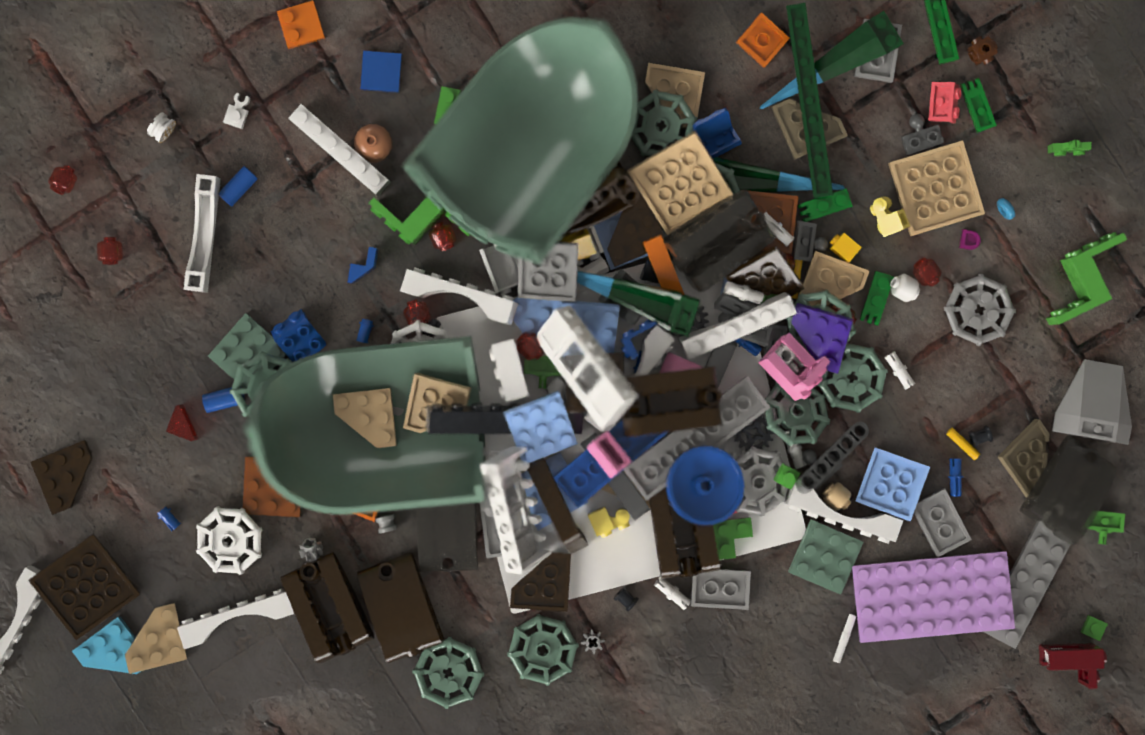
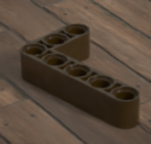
M544 457L528 463L529 468L527 471L563 546L571 554L588 546V542L581 529L576 525Z

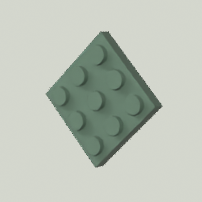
M245 313L208 357L235 380L238 370L237 366L256 357L261 352L284 358L286 354L274 341L273 336ZM268 362V368L275 369L277 364ZM259 363L248 370L253 373L255 370L261 369L262 365ZM244 374L241 383L243 388H246L249 376Z
M810 519L788 572L841 595L864 542Z

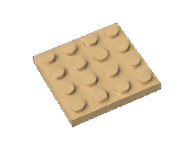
M695 131L628 169V174L667 235L735 198L732 190Z
M963 140L888 163L901 207L904 209L910 227H908L910 236L985 214Z

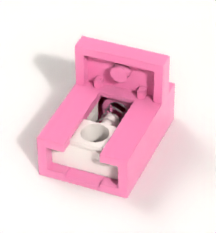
M787 333L774 343L758 363L796 401L801 398L806 399L812 393V387L818 385L823 380L822 375L827 371L826 367L830 361L826 357L815 360L790 333Z

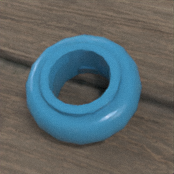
M1000 198L997 201V208L1000 214L1008 220L1015 217V210L1012 204L1005 198Z

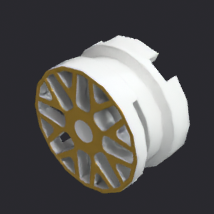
M163 112L154 118L155 121L153 124L150 123L147 129V134L151 137L154 136L155 140L159 143L164 142L170 136L176 125V121L168 119V116Z

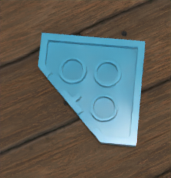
M118 616L72 652L83 667L129 673L125 653L136 637L123 619Z

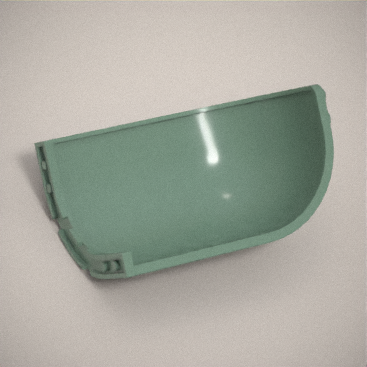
M562 18L549 21L518 35L500 48L482 66L403 164V167L427 197L440 210L444 208L451 214L449 218L466 232L485 244L491 242L496 245L495 249L500 252L541 264L617 164L631 138L637 114V84L633 67L620 44V40L614 35L611 26L606 21L582 18Z
M472 336L330 350L301 358L274 373L256 393L251 411L248 412L249 421L245 424L246 435L250 436V450L254 451L257 464L265 479L277 492L288 500L302 507L330 514H353L485 501V483L480 466L481 463L486 461V456L484 455L485 434H428L427 430L423 433H418L403 428L413 377L416 372L470 387L471 392L468 406H471L473 403L482 404L479 397L480 384ZM391 388L393 407L404 409L402 415L397 416L394 414L397 446L376 448L335 414L333 394Z

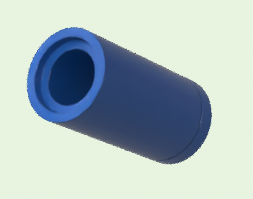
M243 166L221 189L218 195L230 206H233L258 178L248 168Z
M232 387L203 394L202 401L205 411L210 413L237 406L236 400L230 394Z

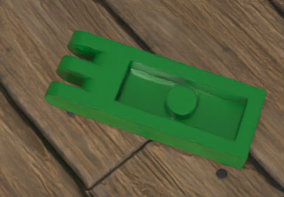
M979 78L974 79L976 87H974L972 80L967 82L968 90L965 83L960 84V88L976 132L979 133L997 125Z
M847 188L834 192L833 196L820 197L797 205L798 209L806 206L807 210L801 211L800 215L808 214L809 217L802 219L803 222H809L853 207Z
M875 271L859 320L864 321L867 314V323L871 324L873 317H876L874 325H879L891 289L890 284L894 278L893 276Z

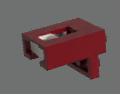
M1093 643L1039 645L1040 665L1047 666V669L1050 671L1078 670V682L1089 689H1097V683L1100 681L1097 669H1105L1104 663L1107 662V655L1104 649Z

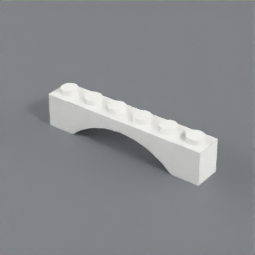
M302 104L288 118L377 196L391 183Z
M197 174L194 234L185 273L184 290L208 293L219 199L218 193L221 179L217 176Z
M415 267L413 271L406 270L400 289L401 292L420 298H426L438 293L462 294L476 302L489 319L512 326L518 303L513 301V297L504 294L502 298L495 296L496 292L487 289L481 292L477 290V286L467 284L464 287L459 285L460 281L449 278V281L442 280L443 276L431 273V276L424 274V270Z
M784 292L767 299L739 316L713 326L692 331L689 333V336L683 335L678 338L688 359H691L796 314V310L790 295Z
M657 325L653 326L642 340L640 364L634 376L648 375L653 368L656 370L662 362L660 359L664 353L668 354L674 346L672 342L675 339ZM589 412L584 417L585 420L601 432L610 431L614 426L611 425L601 429Z
M796 482L793 488L788 490L786 501L784 502L789 505L788 509L800 512V509L807 511L806 515L816 519L818 515L825 517L824 521L833 525L836 522L842 523V528L853 531L854 528L861 530L860 534L870 538L872 534L879 536L878 540L887 544L890 541L896 542L903 520L883 513L863 518L843 516L829 508L818 497L814 489L805 494L800 493L796 488Z
M32 565L24 568L16 583V614L11 626L0 639V674L4 670V666H2L4 661L8 660L14 651L12 649L14 643H17L22 637L23 633L21 630L30 622L32 610L36 609L41 602V599H39L40 595L28 581L32 576L41 571Z
M284 588L273 591L274 595L266 597V594L257 596L255 601L248 603V600L236 603L237 607L231 609L229 606L218 609L219 613L213 615L211 612L200 615V619L193 620V618L183 620L182 625L177 627L183 648L187 649L203 644L221 623L233 617L256 614L277 620L295 614Z

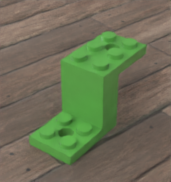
M374 197L369 202L372 206L370 210L380 219L384 217L386 219L384 223L394 232L396 230L400 231L401 233L398 236L408 245L411 242L416 245L443 214L452 223H455L449 218L451 215L444 208L440 210L428 197L403 223ZM460 226L458 227L464 234H466L467 236L470 235Z
M1108 233L1099 238L1100 242L1099 240L1089 242L1082 246L1083 250L1080 248L1065 254L1066 258L1060 260L1079 301L1075 300L1068 303V308H1058L1050 312L1051 316L1046 318L1049 325L1061 324L1112 299L1092 256L1126 241L1127 238L1124 233Z

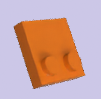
M313 0L277 11L288 49L325 39Z
M761 12L735 43L764 68L790 38Z

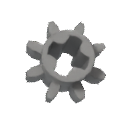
M307 538L299 545L301 558L306 557V561H315L319 559L320 555H323L322 542H317L316 538Z
M591 629L590 634L583 633L586 640H582L581 644H586L585 652L590 649L595 654L596 649H603L600 643L605 642V639L599 638L601 635L600 631L596 634ZM589 638H591V639L597 638V639H596V643H597V644L595 645V644L593 643V644L589 645V644H590Z

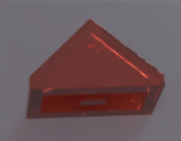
M184 405L175 406L166 432L189 441L198 440L199 438Z

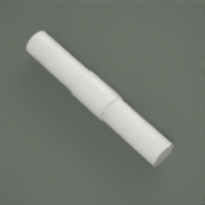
M849 614L833 659L834 662H841L857 617L855 615Z

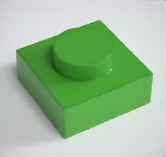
M782 463L773 480L791 490L800 472Z
M1088 615L1081 633L1100 641L1108 624Z

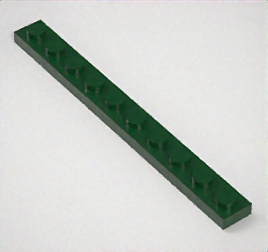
M806 3L788 5L786 9L814 198L833 196Z

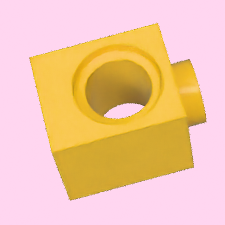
M842 233L840 236L837 234L831 240L832 246L829 249L844 262L849 263L862 247L848 235Z

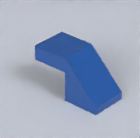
M369 247L366 266L350 264L348 283H356L376 268L379 249Z

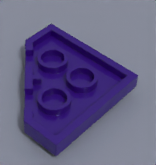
M797 303L795 306L796 314L793 315L791 322L811 356L815 360L826 357L830 361L826 367L827 371L838 374L853 319Z

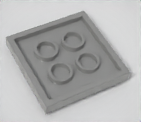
M557 242L541 264L519 258L518 298L576 302L578 243Z

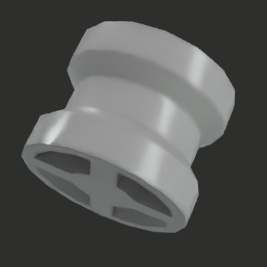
M394 514L375 518L376 523L379 524V534L397 529V525L393 521L395 518Z

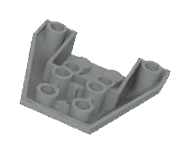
M1084 359L1055 412L1052 431L1129 445L1132 423L1123 366Z

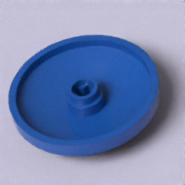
M711 446L695 447L682 453L672 464L667 476V495L674 510L687 521L700 525L717 524L729 518L739 507L744 494V477L738 463L727 452Z

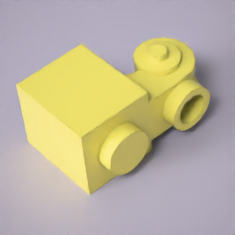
M886 196L877 198L873 205L870 206L873 216H877V228L883 237L910 227L904 209L896 212L889 211L892 202Z
M605 506L588 513L596 536L601 535L602 538L612 534L611 530L617 527L619 530L630 526L629 512L624 508L618 509L615 517H611L608 514Z

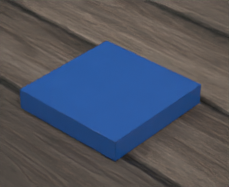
M363 51L360 89L399 93L402 54Z

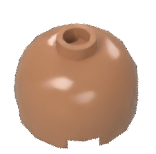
M378 124L363 126L357 131L354 138L356 152L370 163H378L385 160L392 150L393 140L390 133Z

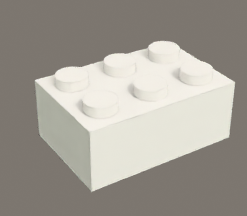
M512 339L491 345L492 349L489 350L491 361L496 362L497 368L494 369L496 380L500 379L502 387H499L501 399L505 398L506 402L529 396L515 340Z

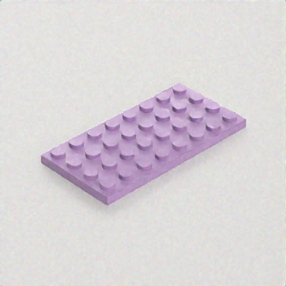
M1007 551L852 566L860 643L1015 629Z

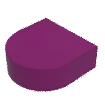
M962 229L959 248L966 250L976 249L981 242L980 235L976 231Z

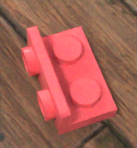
M932 82L929 121L956 123V118H959L960 109L957 107L958 99L961 98V88H959L958 84L955 82Z

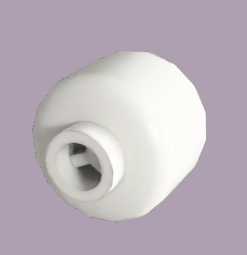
M901 274L898 277H894L891 281V293L898 299L909 302L918 297L920 293L919 282L911 276Z

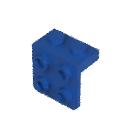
M727 108L717 110L704 119H699L692 126L693 131L697 133L711 158L718 157L742 144L741 139L732 127Z
M302 309L298 312H293L287 320L275 325L271 331L274 341L292 362L316 354L326 346L325 340L309 322Z
M651 320L640 324V329L636 332L631 329L622 334L623 338L620 342L623 347L620 349L624 353L625 358L629 357L630 360L639 357L630 339L657 325L656 321L651 322Z

